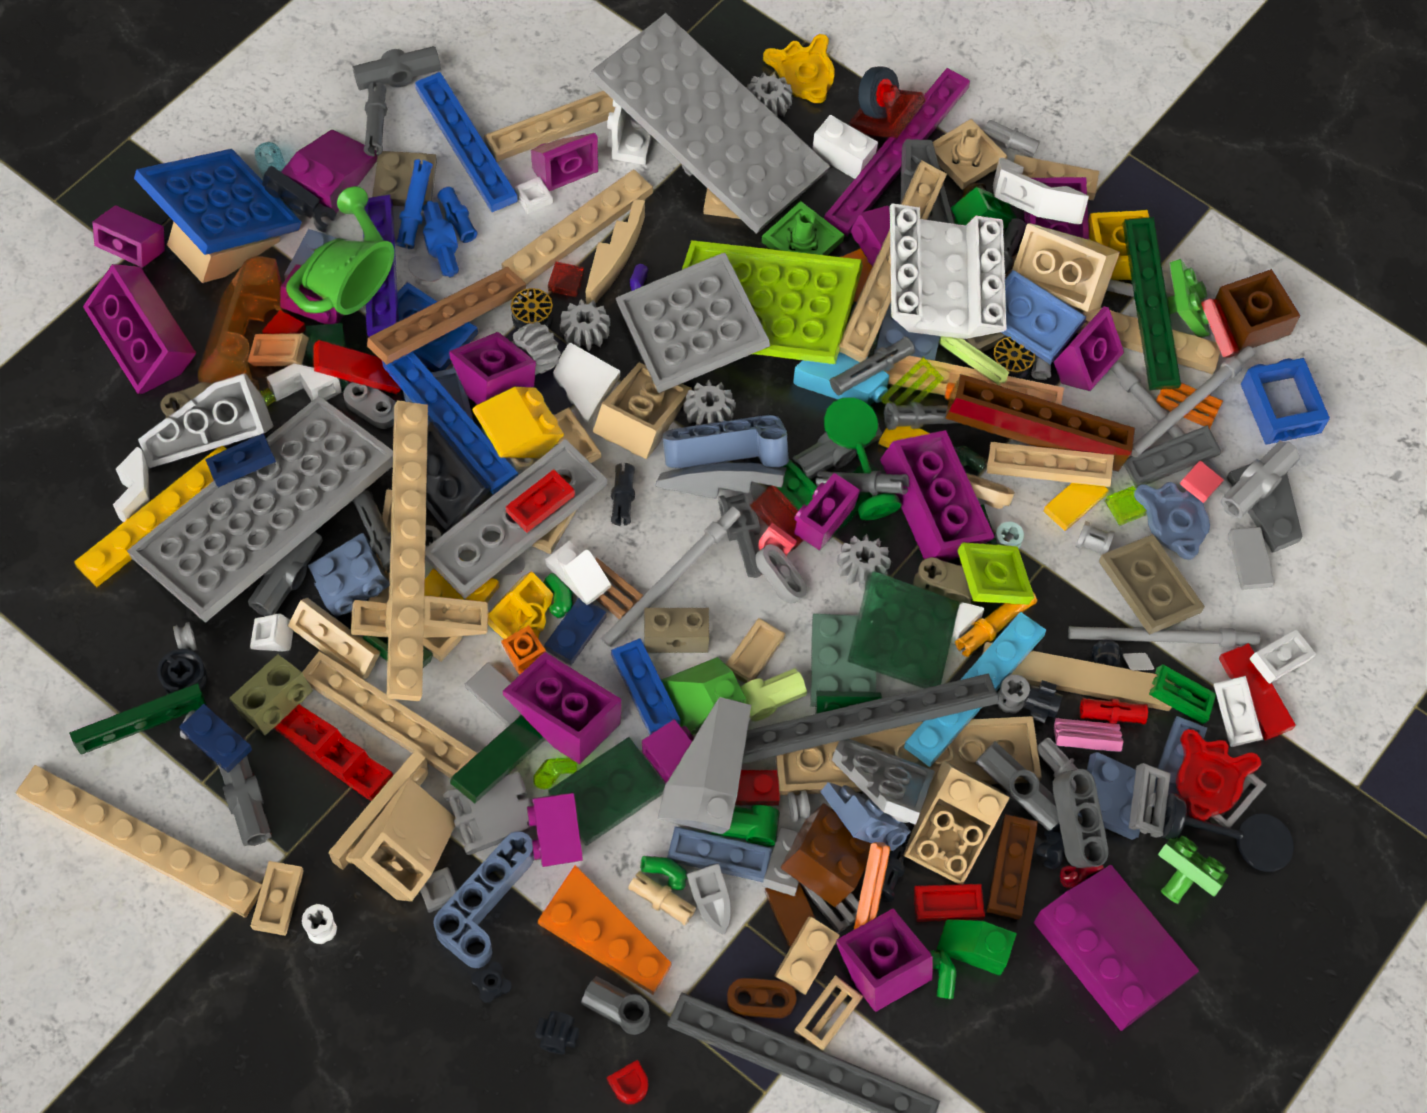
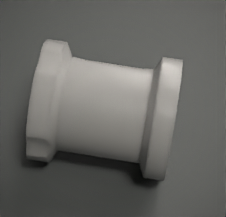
M1085 521L1076 547H1086L1099 552L1101 556L1108 552L1115 532L1110 531L1107 533L1090 526V522Z
M1020 675L1007 676L1002 681L1000 690L997 693L998 707L1004 712H1019L1023 708L1024 701L1030 692L1028 681Z

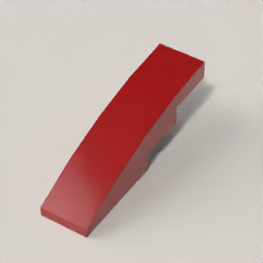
M300 704L274 727V729L314 761L370 801L376 797L394 775L392 771L371 759L364 749L343 737L336 727Z

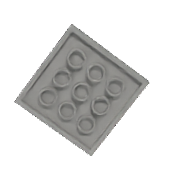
M725 252L616 297L619 309L658 393L770 346L769 339Z

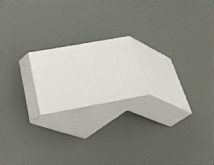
M292 364L266 377L270 392L276 402L303 388L311 401L318 396L328 400L342 393L339 378L315 372L313 367Z
M138 447L116 468L122 484L128 487L113 504L119 519L123 522L150 502L148 464L142 450Z

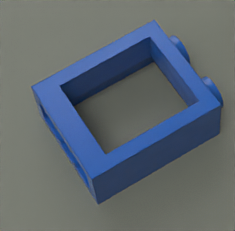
M1287 358L1270 365L1257 364L1247 370L1241 382V387L1265 445L1278 443L1280 440L1287 441L1322 433L1330 417L1304 358L1295 360ZM1293 378L1307 412L1276 418L1262 384Z

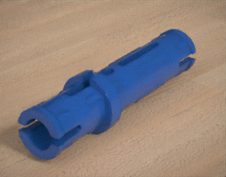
M420 159L414 160V168L404 211L400 212L399 219L401 220L396 245L402 248H406V244L408 249L415 247L414 243L418 226L423 221L421 213L433 167L432 163L423 160L422 164H420Z

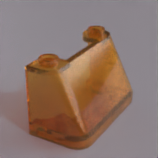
M261 256L249 258L243 263L224 291L198 370L200 383L210 382L213 384L217 381L245 373L256 389L259 390L258 381L252 379L248 366L249 343L244 335L249 319L264 321L265 314L269 310L275 308L277 311L283 310V308H280L282 282L276 259Z

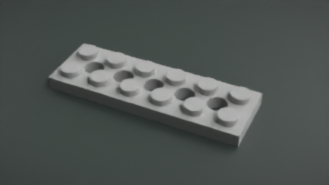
M564 439L425 548V559L465 599L607 486V478ZM553 469L559 475L569 476L572 479L569 485L575 490V496L528 533L517 523L507 520L509 514L506 512V505ZM489 531H495L501 535L495 542H487L483 539V536ZM466 550H471L477 554L473 560L468 562L462 561L459 555Z

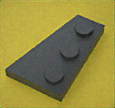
M1250 464L1229 472L1227 480L1232 486L1239 481L1241 475ZM1286 473L1273 492L1266 499L1263 500L1261 498L1248 511L1255 525L1261 527L1263 538L1273 553L1300 542L1303 537Z

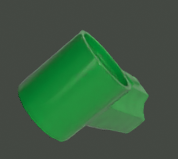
M755 805L750 809L734 807L730 829L724 834L711 832V834L746 839L748 843L772 847L776 843L780 811L766 805Z

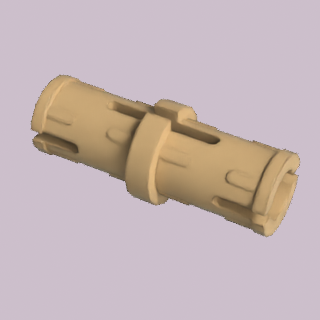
M638 871L635 876L637 878L632 879L628 889L652 903V908L656 911L663 910L685 926L689 922L688 918L691 919L696 906L691 905L672 893V888L668 885L663 887L643 874V872Z

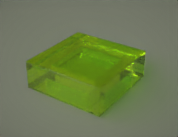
M1134 486L1108 495L1105 499L1119 526L1147 515V510L1134 497V491L1136 490Z

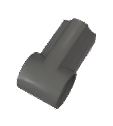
M597 976L585 990L581 1004L619 1024L626 1033L636 1035L648 1028L650 1023L649 1005L642 996L631 995ZM636 1008L643 1012V1016L636 1021L628 1020L625 1017V1014L631 1009Z

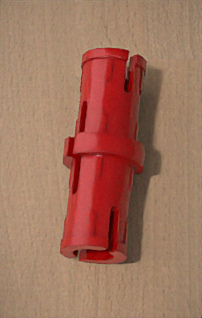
M1082 698L1080 718L1108 720L1110 724H1117L1120 721L1145 725L1148 718V705L1144 703L1119 702L1117 698H1111L1110 701Z

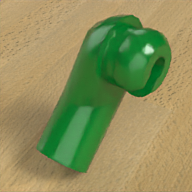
M551 573L543 581L554 595V603L551 604L549 610L556 618H563L566 612H569L572 608L573 593L554 573Z
M642 857L640 863L642 872L669 876L667 884L672 889L683 890L686 887L687 871L676 862L666 857Z
M931 950L929 952L933 956V969H938L939 973L937 997L954 999L955 966L947 952Z

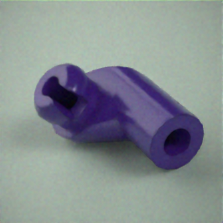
M643 264L635 266L630 279L631 291L644 286L649 272L647 266Z

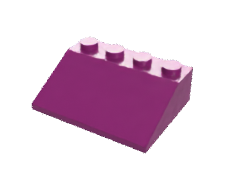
M1112 865L1065 892L1042 909L1034 921L1037 928L1120 1031H1123L1199 972L1197 967Z

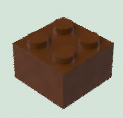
M1272 269L1221 286L1215 299L1220 301L1240 352L1247 346L1254 348L1291 335L1301 316Z
M823 803L804 821L780 868L836 907L855 890L867 865L870 845L872 843L853 837L836 812Z

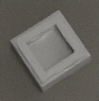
M448 867L433 872L420 890L429 913L442 908L457 892Z

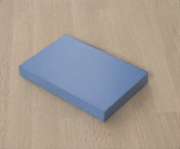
M1014 270L1005 279L1007 329L1001 333L1011 337L1013 341L1015 340L1019 345H1023L1027 350L1035 353L1036 356L1051 365L1086 322V316Z

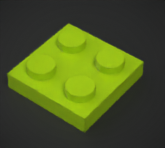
M964 542L960 545L957 551L973 601L1025 605L1031 603L1034 599V594L1017 546Z

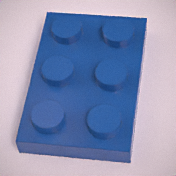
M407 282L397 292L399 321L438 301ZM467 322L414 350L413 353L423 364L435 372L446 370L452 363L449 356L450 351L469 344L478 335V327Z

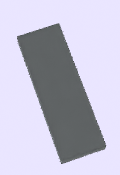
M1208 425L1145 450L1138 457L1130 456L1124 463V466L1135 488H1137L1141 484H1150L1194 466L1199 461L1204 462L1220 455L1221 450Z

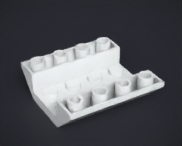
M891 204L892 318L908 332L968 339L1004 332L1007 328L1003 220L975 216L965 226L920 219V207Z

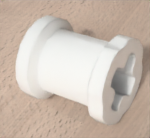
M316 904L307 908L303 913L302 925L311 941L317 944H324L334 938L337 925L328 907ZM322 919H324L326 925H319L318 928L315 929L313 924H320Z

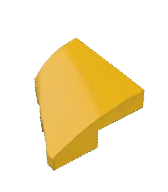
M531 571L522 576L488 612V625L503 639L529 625L539 639L540 631L544 630L546 624L545 613L551 605L553 593Z

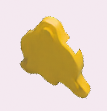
M816 35L808 47H802L798 41H792L785 49L768 48L764 51L763 61L777 71L779 78L785 77L787 84L791 85L792 95L807 99L812 103H822L826 100L827 92L832 87L835 75L833 63L826 53L829 44V38L826 35Z

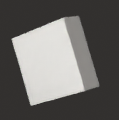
M540 176L514 187L517 198L527 214L553 203V197Z

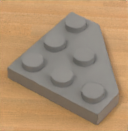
M851 739L839 741L832 761L884 813L891 815L893 819L899 822L916 824L935 771Z

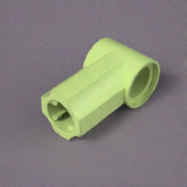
M795 668L768 680L754 679L741 686L746 698V704L751 705V721L765 719L772 715L778 707L802 698L807 694L804 680L800 672Z

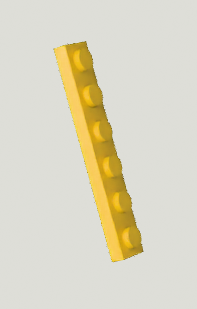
M224 446L215 449L75 560L76 567L96 587L101 585L132 560L127 552L128 549L214 481L205 459L227 449Z

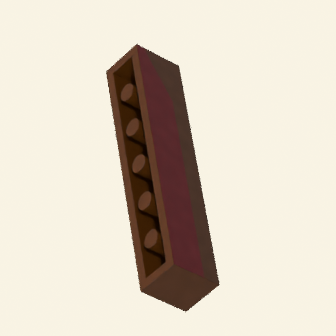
M960 374L949 395L945 419L1036 447L1114 455L1112 470L1117 472L1120 471L1132 453L1135 433L1134 427Z

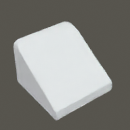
M963 602L959 605L950 640L952 644H955L958 638L974 627L975 622L982 617L983 607Z
M280 613L255 618L250 648L253 650L289 651L293 636V630L288 627L290 619Z

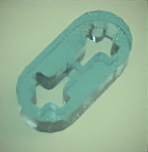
M265 142L255 149V159L262 180L264 173L271 165L280 172L286 166L278 145ZM270 154L273 162L268 163L266 155Z

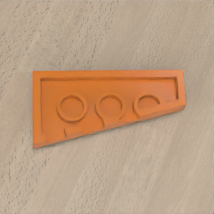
M574 865L538 919L540 926L654 995L672 966V963L576 865Z

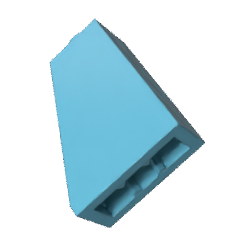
M839 352L836 364L801 361L795 367L793 383L799 387L838 400L854 397L870 406L874 401L878 403L886 396L889 374L883 370L838 396L831 388L830 378L860 363Z

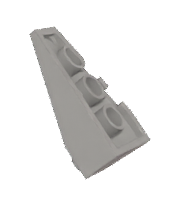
M243 373L213 383L138 440L148 467L152 468L262 433L264 434L274 426L264 398L248 376Z
M722 697L717 699L664 787L658 819L718 834H724L730 829L737 798L751 705Z

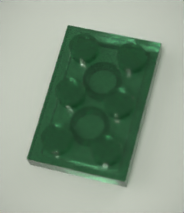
M628 737L549 789L548 795L574 793L579 835L582 842L587 846L663 795L666 784L631 738Z

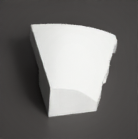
M569 343L563 351L553 375L558 384L566 390L571 404L574 403L581 413L583 422L589 425L599 412L605 396L620 378V370L576 345Z

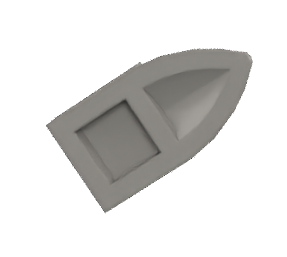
M719 863L686 873L701 916L714 930L725 934L730 921L731 904Z

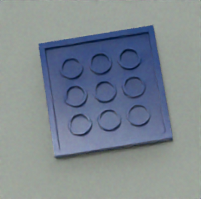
M233 149L140 168L135 173L134 179L204 255L299 231L302 222L280 198L271 196L262 185V179Z

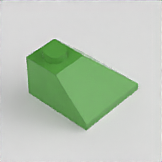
M718 657L661 679L681 720L680 727L686 726L692 735L698 733L719 697L746 704L745 695L733 671Z

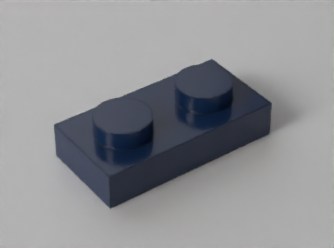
M263 433L205 459L218 488L276 462Z
M578 598L544 644L545 650L571 666L606 619V611L593 603L586 605Z
M205 704L179 726L184 735L227 773L252 751L250 744Z

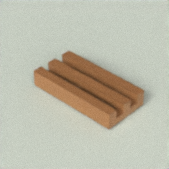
M596 557L595 560L608 580L632 599V601L629 600L612 585L606 592L625 606L623 610L604 594L596 599L613 615L621 619L643 595Z

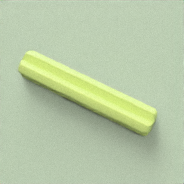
M940 336L939 344L995 384L1000 385L1008 380L1009 372L1006 368L964 339Z

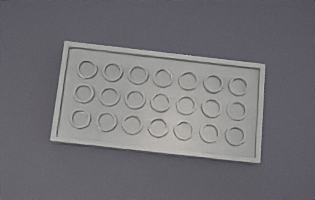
M666 13L596 66L590 73L589 77L756 234L827 173L830 168L818 154Z
M318 396L266 438L276 462L219 488L215 481L211 482L128 549L127 552L136 563L206 623L393 467V450Z

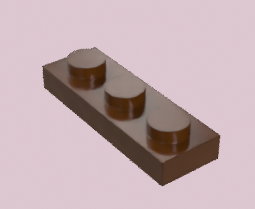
M1005 814L988 900V913L1020 920L1038 825L1037 821Z

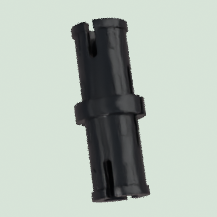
M619 463L615 466V485L611 489V499L613 500L611 522L614 525L621 526V519L624 518L623 524L627 526L631 523V503L635 499V490L633 489L635 467L625 463L624 471H622V463Z

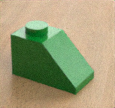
M978 187L974 188L951 207L955 216L954 223L966 226L975 216L1002 219L1003 229H1005L1012 219L1017 218L1009 203L994 197V194Z
M947 919L936 952L943 950L953 959L1000 976L1007 965L1017 933L984 921Z

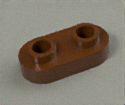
M737 979L730 985L727 993L729 1008L734 1013L742 1016L784 1018L792 1013L797 1000L794 988L787 982L777 980ZM740 994H747L750 997V1002L743 1004L739 1002L738 996ZM780 996L784 999L785 1004L776 1006L773 1004L772 999Z

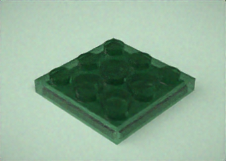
M872 571L868 574L847 662L921 688L941 685L960 602Z

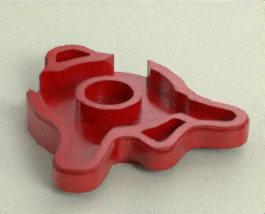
M1193 729L1185 730L1180 737L1184 758L1177 772L1176 788L1179 795L1186 800L1190 818L1206 822L1211 816L1222 814L1230 810L1237 803L1243 791L1245 778L1258 770L1261 766V759L1252 752L1232 758L1228 755L1229 745L1226 741L1206 742L1197 731Z

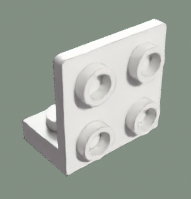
M613 100L615 110L609 113L607 129L610 130L607 146L612 148V159L646 165L652 136Z

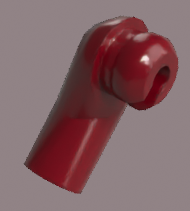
M1072 865L1065 866L1060 871V881L1064 887L1072 889L1082 883L1089 875L1104 869L1103 865L1088 868H1076Z

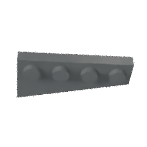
M906 139L902 145L901 202L921 161L940 170L932 140ZM943 183L927 220L954 224Z

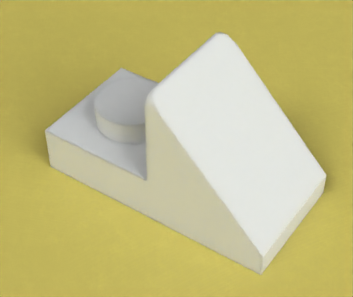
M570 541L545 559L546 566L586 605L591 604L611 588V583L588 549L580 552Z

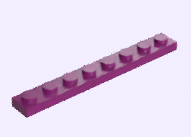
M946 68L829 209L824 219L848 237L859 214L869 211L901 172L902 145L905 140H927L968 90L970 80Z

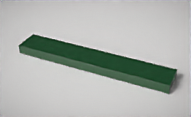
M1154 217L1125 219L1122 224L1149 391L1176 389L1181 386Z

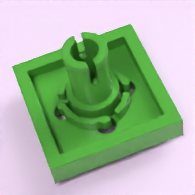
M801 201L762 235V243L769 249L826 256L840 245L844 239L842 232Z
M1181 259L1170 262L1175 295L1167 297L1169 313L1174 314L1178 312L1197 337L1202 338L1210 335L1209 322L1201 305V302L1207 298V290L1203 281L1199 282L1193 268H1188Z
M1185 836L1177 837L1176 839L1170 838L1158 854L1177 869L1166 886L1161 890L1167 898L1177 904L1194 882L1215 897L1229 876L1224 872L1226 868L1222 863L1211 856L1207 859L1196 851L1198 848L1196 844Z

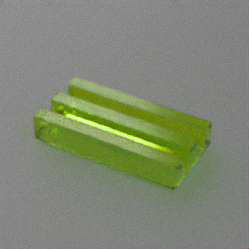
M923 357L880 398V401L885 405L890 403L889 398L923 366L927 371L893 403L900 405L926 379L933 375L936 379L912 401L920 403L945 378Z

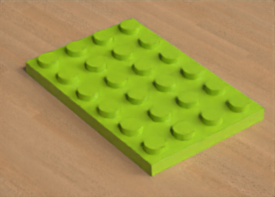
M691 240L682 270L721 253H726L769 339V347L753 354L836 364L840 350L839 344L846 329L863 268L861 259Z

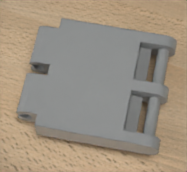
M520 772L507 774L475 804L456 788L444 793V798L446 802H450L456 817L454 824L456 828H460L466 843L464 849L467 855L498 845L513 832H530L527 806H532L533 804L530 798L518 801V799L528 795ZM458 798H459L460 803H461V805H462V809H463V811H464V813H465V815H463V816H462V814H461L460 808H459L458 803H457V801H456V799H458ZM467 825L471 828L475 842H472Z

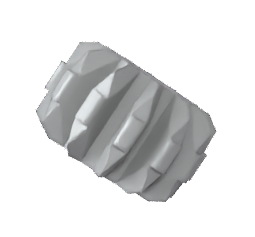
M763 72L760 78L753 76L751 83L747 84L746 88L776 116H784L787 109H790L792 105L791 85L787 84L785 77L777 78L775 72L772 76H767Z
M581 299L578 306L569 303L568 311H562L560 332L564 335L566 344L574 343L579 348L583 345L590 351L592 344L601 347L603 339H608L610 318L609 315H606L604 306L596 307L594 300L589 304H584Z
M538 321L519 328L518 331L513 333L514 340L512 341L514 345L536 361L535 375L554 368L559 363L558 357L561 355L557 348L559 343L553 337L554 333H550L548 327L545 324L541 325Z
M710 380L707 381L706 386L696 383L694 391L688 390L686 402L684 403V411L687 413L688 422L696 423V426L730 421L733 419V412L736 407V402L732 399L731 389L723 390L722 382L717 386H712Z
M867 534L863 537L862 541L853 536L850 544L844 543L841 546V553L837 558V563L840 565L839 573L840 576H848L847 582L849 585L857 581L862 589L865 586V582H868L874 588L878 583V579L884 580L886 578L891 560L888 558V547H880L881 541L879 538L871 542Z

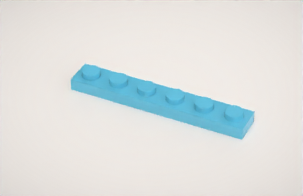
M1020 612L961 680L989 673L997 691L1002 681L1012 674L1044 637L1046 629ZM981 708L923 721L905 742L904 748L931 767Z

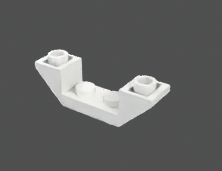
M999 158L993 182L994 197L1037 217L1082 224L1088 195L1068 186L1049 187L1022 175L1023 166L1007 159Z

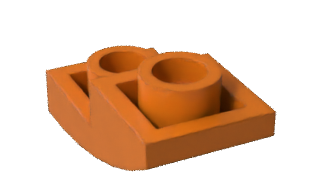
M529 625L501 641L519 675L546 652Z

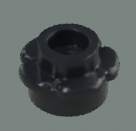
M1108 639L1096 643L1092 647L1091 652L1094 663L1117 666L1123 655L1122 648H1119L1117 643Z

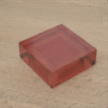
M555 261L548 282V291L577 297L584 275V267Z

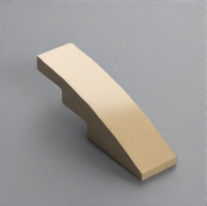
M633 199L628 222L616 220L610 244L598 242L586 287V304H589L592 300L597 303L626 265L644 222L645 201Z
M424 596L423 638L481 635L488 632V602ZM389 599L387 603L354 600L352 604L351 635L388 637Z

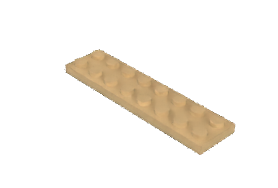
M1033 716L972 719L931 767L904 748L905 742L923 722L850 738L851 740L934 770L932 781L944 760L990 785L997 783L975 761L996 741L1026 770L1033 772L1039 782L1042 778ZM839 741L775 756L780 795H788L789 792L799 795L802 790H806L807 794H819L828 782L841 787L847 785L855 792L862 790L832 761ZM1017 777L1014 783L1028 782L1022 777Z

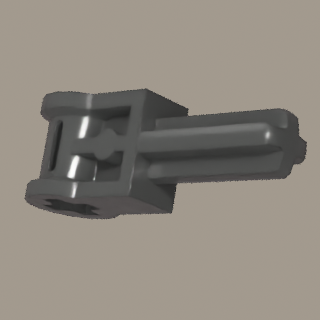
M743 492V494L727 498L721 495L718 497L721 517L732 506L741 513V516L726 530L729 541L737 540L747 576L758 578L763 574L758 570L756 564V554L759 552L755 535H759L761 527L751 492Z

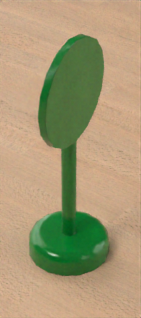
M854 397L836 400L826 410L823 419L825 431L829 438L837 445L847 449H856L864 473H871L864 446L868 445L876 435L878 429L877 416L873 409L862 400ZM894 493L872 495V497L859 505L858 513L862 520H875L896 512L902 504L899 496Z

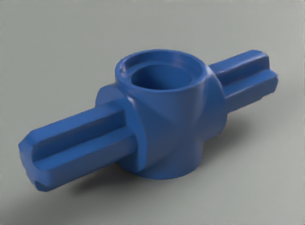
M427 201V204L423 205L422 208L426 221L423 229L426 248L429 255L438 259L442 275L451 278L459 272L454 255L458 249L452 223L443 219L437 202Z

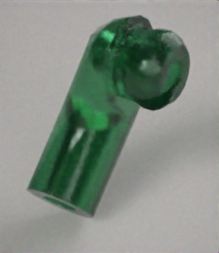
M966 446L954 447L962 466L968 465L979 473L984 470L988 463L987 459Z

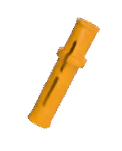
M1034 594V599L1029 605L1004 603L985 619H978L971 630L955 641L958 651L960 652L965 648L966 650L962 652V655L968 657L985 642L993 641L996 633L1012 622L1020 612L1023 613L1037 603L1036 595Z

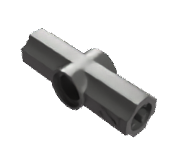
M432 46L407 53L400 49H391L385 52L379 60L355 65L352 68L358 90L360 91L368 89L371 83H374V87H376V82L382 84L389 83L392 87L397 88L409 84L413 77L440 71L441 64L436 47Z
M879 424L874 439L864 448L881 438L882 432ZM824 433L817 444L794 456L792 462L811 480L817 476L819 471H826L833 466L835 468L845 466L856 456L857 450L837 445L829 438L827 433Z
M313 532L264 573V578L248 600L249 606L263 616L276 614L289 592L298 589L306 576L307 565L323 542L322 536Z
M994 741L975 763L1005 790L1010 799L1018 802L1040 824L1050 831L1059 823L1054 795L1039 782L1033 772L1026 770ZM1017 777H1022L1029 783V791L1026 795L1019 794L1015 790L1014 782Z
M244 757L229 773L219 766L225 784L222 786L231 814H234L243 845L256 846L265 843L272 835L262 806L264 804L263 796L257 778L252 774L248 757Z

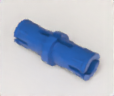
M445 187L441 189L437 194V198L446 211L447 221L452 223L461 242L468 243L473 241L478 233L468 217L469 211L467 207L461 204L454 188Z

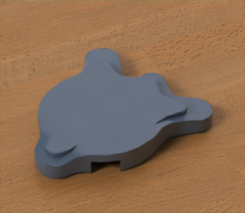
M1167 482L1159 489H1154L1148 485H1139L1134 491V497L1143 505L1147 513L1151 533L1158 542L1176 552L1181 558L1186 560L1195 558L1199 553L1200 544L1204 541L1210 530L1209 517L1204 504L1188 490L1184 493L1180 492L1173 482Z

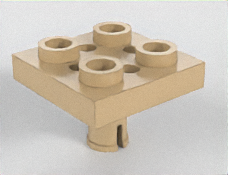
M972 119L933 141L939 166L962 190L969 184L976 182L997 169L999 158L1007 159V155Z

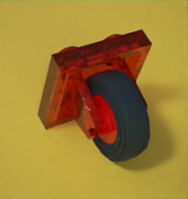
M884 66L871 67L865 72L860 82L858 95L860 109L848 125L863 134L898 138L926 102L923 92L899 90L898 77L892 69Z

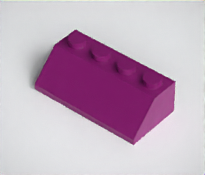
M112 264L83 305V308L137 394H143L181 375L196 355V352L142 268Z
M946 430L901 439L891 443L880 461L886 474L908 475L909 487L903 486V488L908 489V492L906 494H895L900 498L901 508L924 560L927 558H937L945 562L953 561L959 558L957 550L963 542L985 544L993 540L995 536Z

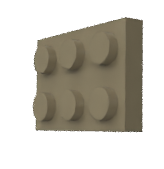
M1153 534L1102 554L1099 559L1100 565L1149 635L1202 613L1205 607Z

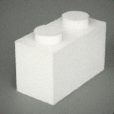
M829 115L814 133L812 150L826 163L855 179L876 154L878 142L834 116Z

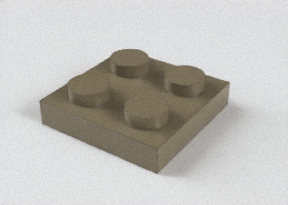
M383 151L377 159L372 197L390 194L393 206H405L414 168V160L420 159V164H422L423 160L433 164L423 205L427 204V201H432L437 165L436 154Z

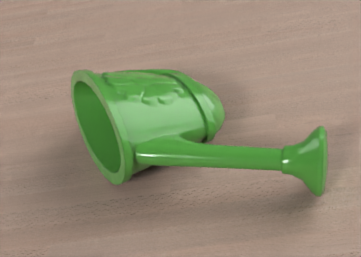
M353 186L342 191L338 196L337 206L342 213L355 215L364 232L363 241L336 238L324 243L314 250V253L293 274L287 283L286 292L288 296L305 312L316 314L335 308L340 314H352L366 305L377 293L391 269L395 253L394 246L391 242L383 240L364 210L368 201V195L361 187ZM303 284L304 288L312 290L322 300L310 301L299 290V286Z

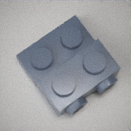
M363 533L308 565L316 581L314 584L326 608L336 618L351 612L354 600L366 601L371 597L379 595L382 590L390 586V581L376 554L372 551L369 540Z
M830 782L820 791L855 838L869 843L882 842L890 846V850L894 851L905 842L911 832L905 823L893 819L891 815L884 813L865 793L860 794L847 785L841 787Z

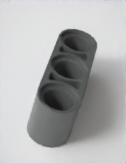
M1085 769L1061 772L1054 778L1053 793L1066 858L1076 868L1101 866L1108 858V845L1094 777ZM1072 778H1073L1074 781L1076 782V791H1075V792H1074V790L1072 789V786H1071ZM1079 812L1082 814L1083 817L1082 826L1078 821ZM1085 846H1087L1089 849L1088 859L1086 858L1084 853Z

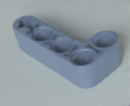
M773 415L676 428L663 433L665 464L670 468H684L757 456L766 467H781L789 462L787 431L781 419Z
M518 831L509 834L434 917V927L438 940L472 968L484 967L492 958L490 938L478 924L534 861L532 839L528 834ZM522 848L525 849L524 854H522L521 852H517L513 856V849H516L518 851L522 850ZM493 871H501L505 874L504 878L497 882L490 881L487 877ZM471 896L482 898V902L476 907H468L464 904L466 899ZM455 921L459 923V927L452 933H446L441 930L446 922ZM479 942L484 944L485 948L480 954L474 955L467 952V948L472 943Z

